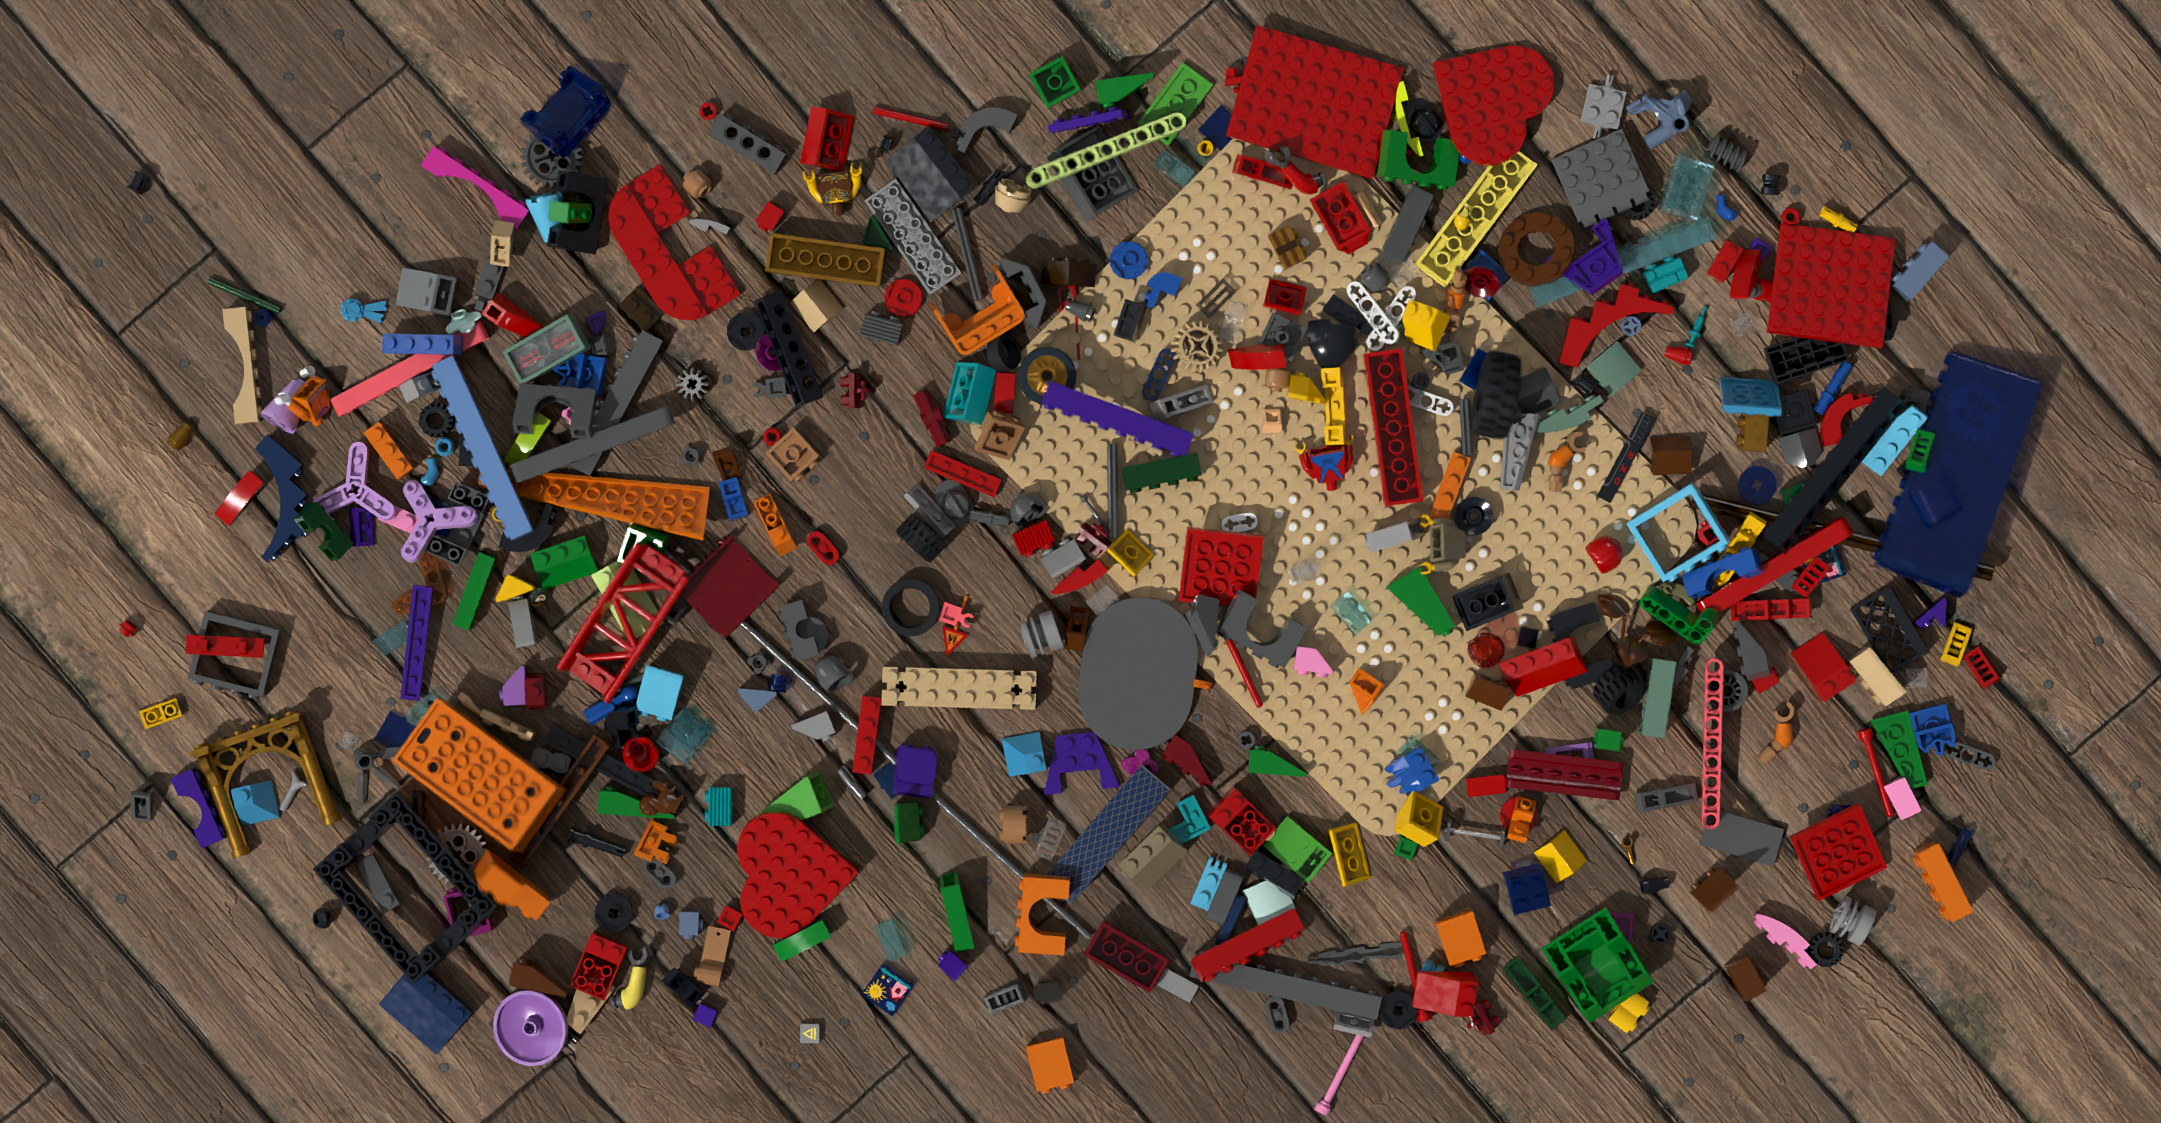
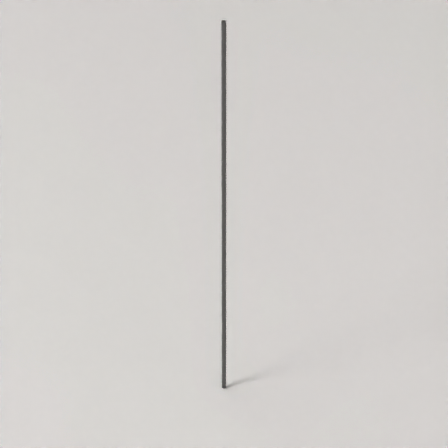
M667 549L665 550L664 555L683 567V570L688 573L687 577H689L692 572ZM746 620L740 624L757 642L852 728L858 731L859 723ZM876 739L875 748L895 766L896 756ZM934 790L932 791L931 799L1019 879H1024V872ZM1043 898L1052 909L1084 938L1088 940L1092 936V933L1053 898Z

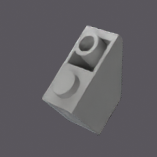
M429 372L412 378L399 385L406 403L438 391L441 385L439 380L435 381L432 373Z

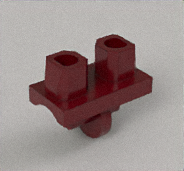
M849 373V376L841 377V387H849V395H841V405L849 406V408H862V400H866V393H872V389H866V381H861V374Z
M1084 522L1079 528V533L1075 539L1081 545H1084L1087 540L1094 543L1090 551L1095 556H1099L1103 551L1105 552L1112 543L1106 538L1109 533L1103 530L1106 526L1104 523L1099 527L1095 523L1090 526Z
M1487 999L1475 1002L1473 1017H1468L1471 1022L1466 1025L1468 1029L1474 1027L1476 1032L1482 1030L1485 1035L1494 1033V1029L1501 1024L1496 1015L1487 1018L1485 1012L1491 1009Z

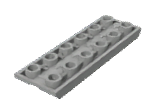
M896 179L864 200L929 295L961 274Z

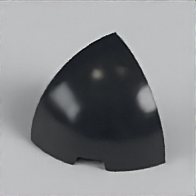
M1329 319L1308 321L1310 347L1322 369L1340 366L1353 353L1360 340L1362 331L1348 323L1342 322L1341 325L1332 324Z

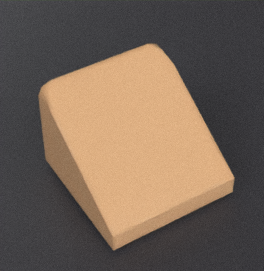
M1281 409L1262 410L1263 433L1282 432Z

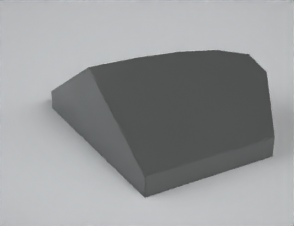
M1816 428L1778 438L1786 464L1804 468L1813 465L1822 454Z

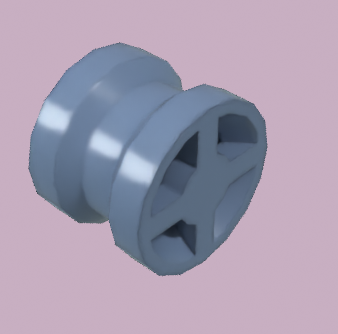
M1634 316L1625 318L1621 323V330L1627 336H1633L1641 329L1640 320Z

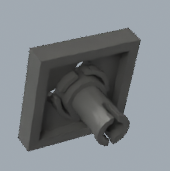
M1272 312L1258 344L1266 343V346L1284 344L1288 363H1292L1307 328Z

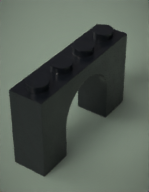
M558 171L556 190L575 193L584 203H591L592 216L590 223H582L577 229L572 231L550 228L547 247L596 255L599 247L598 238L602 227L601 219L605 208L604 199L608 189V179L570 171Z
M1592 602L1549 615V620L1546 622L1549 631L1554 633L1555 638L1552 639L1554 643L1568 638L1575 629L1581 626L1598 622L1599 617L1595 604ZM1608 657L1585 664L1588 672L1566 679L1564 682L1566 687L1570 686V689L1595 683L1607 671L1614 668L1612 660Z

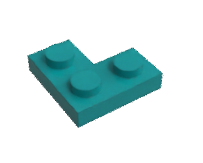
M1194 795L1177 803L1185 821L1169 828V830L1182 844L1211 829Z

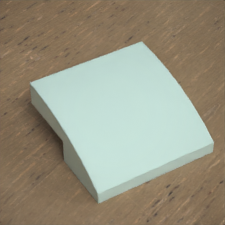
M1267 880L1243 890L1257 925L1293 908L1296 909L1292 899Z

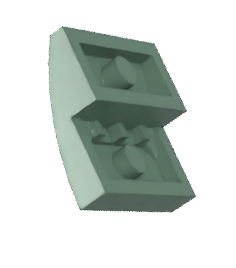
M1618 341L1586 367L1610 397L1642 371Z

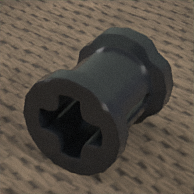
M135 170V176L131 184L127 185V188L142 195L145 184L151 178Z
M1419 372L1413 376L1412 385L1414 388L1423 390L1429 386L1430 378L1426 373ZM1418 376L1425 378L1424 386L1416 384Z
M1581 372L1573 386L1579 387L1589 396L1598 382L1592 381Z

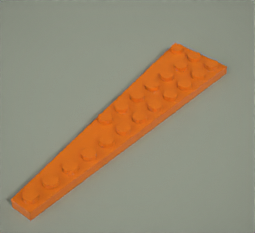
M507 469L519 497L704 541L710 487L558 473H544L515 484L511 470ZM479 478L478 487L488 489L486 485H482Z

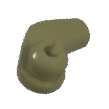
M1666 582L1662 585L1661 589L1664 593L1681 597L1688 607L1696 602L1695 599L1688 597L1684 585Z

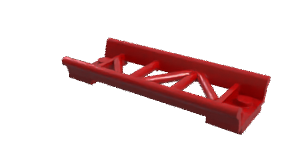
M636 542L556 668L560 671H570L602 693L603 701L609 704L688 583V573L683 570V567L654 547ZM634 568H637L655 581L653 583L624 585ZM660 589L670 591L656 615L650 613L623 594L626 592ZM621 602L650 621L649 626L638 642ZM612 603L629 642L600 622ZM597 629L627 651L585 654L581 650L594 630ZM627 659L617 675L597 662Z

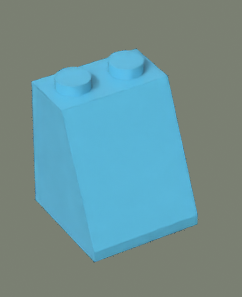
M646 665L636 702V708L639 710L638 714L646 717L652 714L657 716V720L668 722V719L673 720L686 675Z

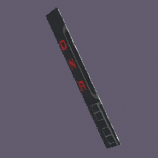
M1641 412L1597 495L1599 498L1611 503L1655 418Z

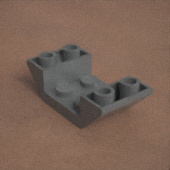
M1003 258L1000 259L998 268L1003 277L1007 275L1008 279L1023 273L1020 277L1025 287H1030L1032 292L1029 295L1033 303L1039 304L1026 311L1027 316L1024 319L1029 328L1038 329L1046 306V300L1028 266Z
M455 481L447 498L449 500L445 508L470 506L478 514L477 522L470 527L436 530L424 552L460 567L484 518L489 498L486 494Z

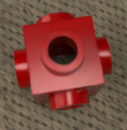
M1707 519L1700 524L1701 528L1697 532L1703 544L1709 547L1720 541L1716 534L1710 532L1712 527ZM1719 520V522H1720V524L1722 525L1723 529L1726 530V527H1725V525L1723 524V522H1722L1721 520Z

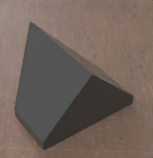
M1459 341L1440 345L1437 347L1436 352L1430 349L1420 351V353L1444 371L1446 375L1464 370Z

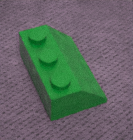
M582 536L530 554L535 571L544 590L598 572L587 536Z

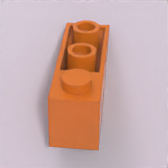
M769 493L753 501L780 557L797 549L772 495Z

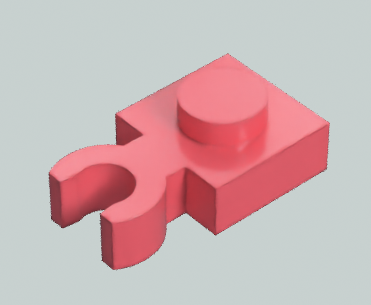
M944 602L938 620L953 626H957L958 622H961L962 626L971 628V625L967 624L965 619L967 617L974 618L975 616L971 613L961 614L963 608Z

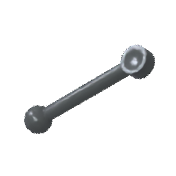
M1081 495V502H1084L1087 505V507L1099 521V525L1101 526L1102 523L1106 524L1104 528H1106L1107 523L1100 518V516L1088 502L1087 496Z

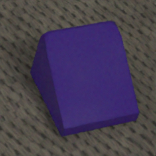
M700 1003L693 1020L710 1028L718 1010Z

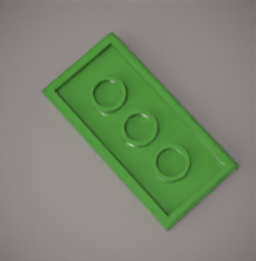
M1182 62L1137 124L1144 126L1174 113L1183 114L1187 122L1214 84ZM1175 118L1172 119V124L1175 127H1180V121ZM1158 125L1154 127L1156 133L1163 134L1162 127ZM1178 133L1160 139V141L1169 146Z

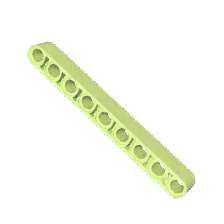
M1174 113L1033 169L1027 175L1026 182L1029 187L1036 189L1181 131L1186 125V118L1181 113ZM1172 119H1178L1180 127H1175L1172 124ZM1157 125L1162 127L1163 134L1156 133L1154 127ZM1137 133H1143L1146 137L1145 141H1140L1137 138ZM1121 139L1126 140L1128 148L1121 147L1119 141ZM1103 146L1110 149V155H1105L1102 152ZM1085 153L1093 156L1092 162L1085 160ZM1068 160L1074 161L1075 169H1070L1067 166ZM1050 167H1054L1058 170L1057 176H1053L1050 174ZM1033 174H1037L1040 177V183H1035L1032 180Z

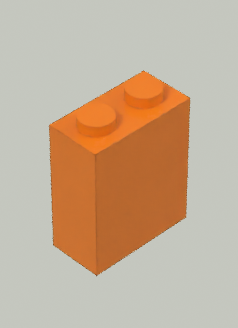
M1063 1036L1026 1045L1037 1092L1041 1091L1044 1094L1052 1092L1054 1087L1060 1086V1089L1071 1087V1083H1074V1078Z

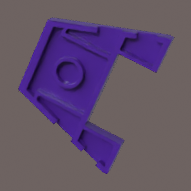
M1606 218L1592 227L1593 232L1602 243L1573 262L1568 271L1563 275V277L1590 295L1595 294L1624 274ZM1552 255L1545 259L1544 262L1546 263L1552 257Z
M1094 732L1058 735L1056 737L1044 791L1045 795L1062 793L1060 773L1100 769L1102 789L1119 787L1118 781Z

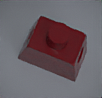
M546 672L527 673L524 678L526 707L528 710L548 709Z

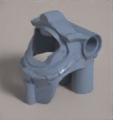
M1686 89L1682 91L1681 95H1674L1672 101L1665 99L1657 100L1645 94L1641 100L1638 99L1626 106L1630 115L1649 110L1658 118L1661 126L1643 136L1650 150L1672 138L1676 133H1681L1687 129L1689 122L1685 114L1690 108L1692 100ZM1676 119L1683 122L1682 129H1677L1674 126Z

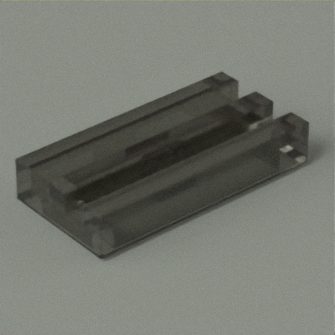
M1222 278L1196 306L1210 319L1237 291ZM1224 284L1225 287L1203 307L1202 304ZM1229 289L1231 292L1209 313L1207 310Z

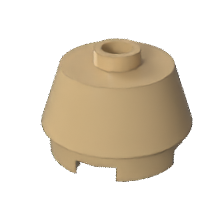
M1002 179L995 186V204L1009 213L1022 212L1031 200V188L1026 185L1022 187L1015 184V181L1011 179Z

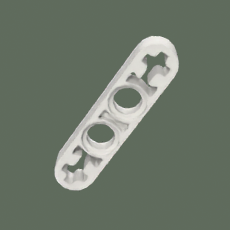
M1359 282L1350 283L1347 286L1348 296L1381 339L1388 344L1397 343L1400 338L1398 329L1368 290ZM1352 287H1360L1359 293L1362 296L1365 294L1367 296L1360 299L1357 294H1352L1354 291ZM1366 300H1370L1373 305L1369 311H1365L1362 306ZM1377 315H1382L1384 318V323L1381 326H1377L1374 323ZM1386 327L1390 332H1395L1393 335L1394 339H1386L1388 336L1387 332L1383 330L1381 333L1380 330Z
M1405 286L1399 291L1385 312L1396 328L1402 321V315L1406 309L1402 303L1397 302L1398 299L1403 301L1405 298L1403 293H1408L1409 290L1412 291L1411 295L1413 297L1411 300L1415 301L1417 298L1416 291L1410 286ZM1407 298L1404 303L1408 304L1410 298ZM1400 306L1402 314L1394 316L1392 314L1393 307ZM1383 316L1377 323V326H1381L1384 323ZM1373 329L1367 339V346L1371 351L1378 352L1383 349L1386 343L1380 338L1378 341L1380 346L1371 347V340H1376L1379 336L1375 334L1376 331ZM1387 332L1388 336L1386 339H1390L1394 332Z
M1407 386L1408 390L1414 393L1413 399L1410 400V405L1441 416H1447L1452 413L1453 403L1450 400ZM1422 397H1431L1432 404L1429 407H1424L1421 404ZM1435 398L1439 399V404L1447 402L1450 410H1446L1445 413H1442V409L1436 407V411L1432 410L1435 405Z

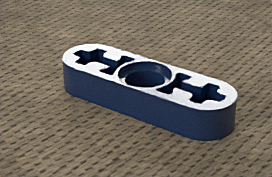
M1166 348L1159 352L1142 389V395L1148 401L1157 399L1175 361L1173 359L1175 353H1172L1171 349ZM1167 352L1171 353L1170 357L1172 358L1171 361L1168 360L1165 366H1169L1168 370L1162 366H1157L1158 362L1161 364L1164 358L1161 355ZM1156 369H1161L1164 372L1162 380L1154 379L1153 372ZM1151 379L1153 382L1161 385L1159 388L1155 386L1154 392H1156V395H1152L1149 398L1145 390L1146 388H1151L1152 383H1148Z
M1237 893L1217 936L1215 945H1220L1228 940L1246 897Z

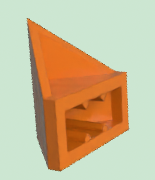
M1358 668L1348 684L1352 688L1362 716L1375 701L1385 685Z

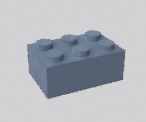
M1933 241L1922 243L1915 251L1917 255L1909 258L1902 265L1903 271L1896 272L1891 278L1890 289L1905 302L1912 300L1950 257Z

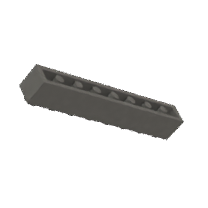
M644 330L636 334L633 343H635L634 347L626 352L623 358L626 361L623 367H618L614 375L617 377L614 384H609L605 391L608 395L605 400L601 399L596 408L598 413L594 418L592 434L621 423L664 341ZM605 451L571 463L570 466L588 476H592Z

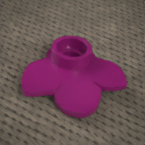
M1146 749L1135 750V757H1128L1121 762L1124 770L1130 773L1129 778L1141 764L1144 767L1150 765V772L1155 776L1159 771L1157 762L1151 759Z

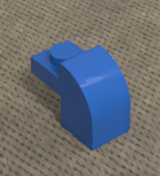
M1158 273L1151 277L1146 286L1153 288V290H1148L1144 300L1148 302L1146 306L1154 309L1160 291L1175 297L1182 278L1170 273Z

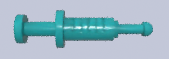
M1703 306L1701 315L1697 317L1692 331H1689V334L1692 336L1689 343L1685 344L1688 348L1694 349L1695 346L1693 344L1696 337L1700 338L1701 336L1699 333L1705 320L1704 314L1707 306Z

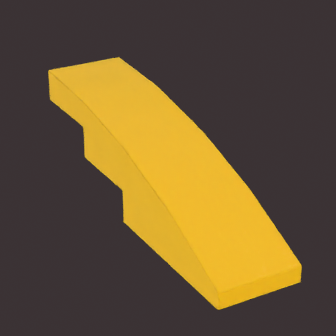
M1750 512L1727 545L1728 548L1723 551L1717 561L1722 560V557L1725 555L1739 553L1740 549L1751 548L1767 521ZM1730 570L1721 573L1714 583L1723 586L1729 581L1735 571Z

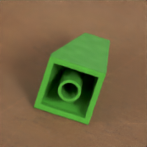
M819 771L802 779L759 814L782 811L803 820L832 808L833 804Z

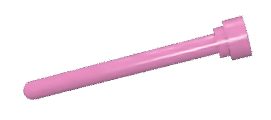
M1356 1034L1323 1101L1321 1100L1320 1103H1317L1314 1110L1325 1116L1329 1115L1331 1111L1330 1102L1364 1036Z

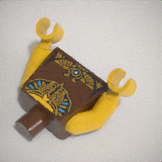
M852 163L850 171L815 175L814 170L811 168L812 174L806 175L805 171H803V177L816 201L823 203L824 206L832 205L833 216L844 215L843 204L851 203V199L856 198L861 187L862 164L860 163L859 169H854Z

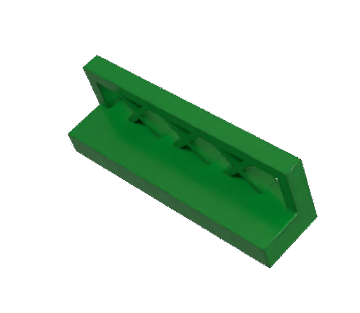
M478 552L452 622L453 625L471 631L497 558Z

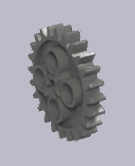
M553 126L550 127V131L543 127V133L535 130L536 137L529 135L531 142L524 141L527 148H521V151L526 154L521 155L520 158L526 161L521 165L522 167H528L524 173H531L529 180L536 178V185L543 182V188L550 184V188L553 189L554 184H557L558 171L579 173L576 167H582V164L578 162L583 160V156L578 155L582 152V148H576L579 145V141L572 142L574 135L568 137V130L562 134L561 127L557 131H554ZM556 142H562L564 147L561 150H555L553 145ZM539 146L545 148V153L542 155H537L534 152ZM565 152H568V155L566 156H558ZM549 154L557 156L554 158L555 161L551 162L550 159H547ZM545 159L539 163L535 162V160ZM561 160H566L569 165L567 168L562 169L558 166V163ZM542 165L550 167L548 173H541L539 169Z

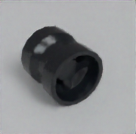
M1762 174L1763 187L1761 188V194L1780 195L1779 183L1781 182V175Z

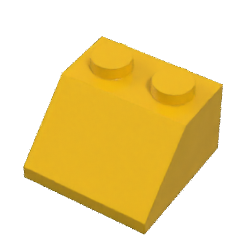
M1409 299L1402 315L1405 340L1436 352L1451 316L1438 309Z
M1412 791L1397 814L1395 831L1423 847L1439 839L1443 806L1416 791Z

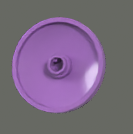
M525 989L511 994L501 1002L494 1016L493 1031L498 1046L508 1058L522 1065L538 1066L554 1059L562 1051L568 1037V1022L562 1007L553 997L547 993Z

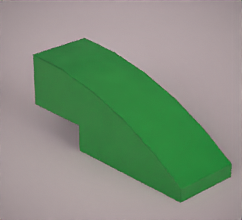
M822 919L772 946L780 961L783 962L832 937Z

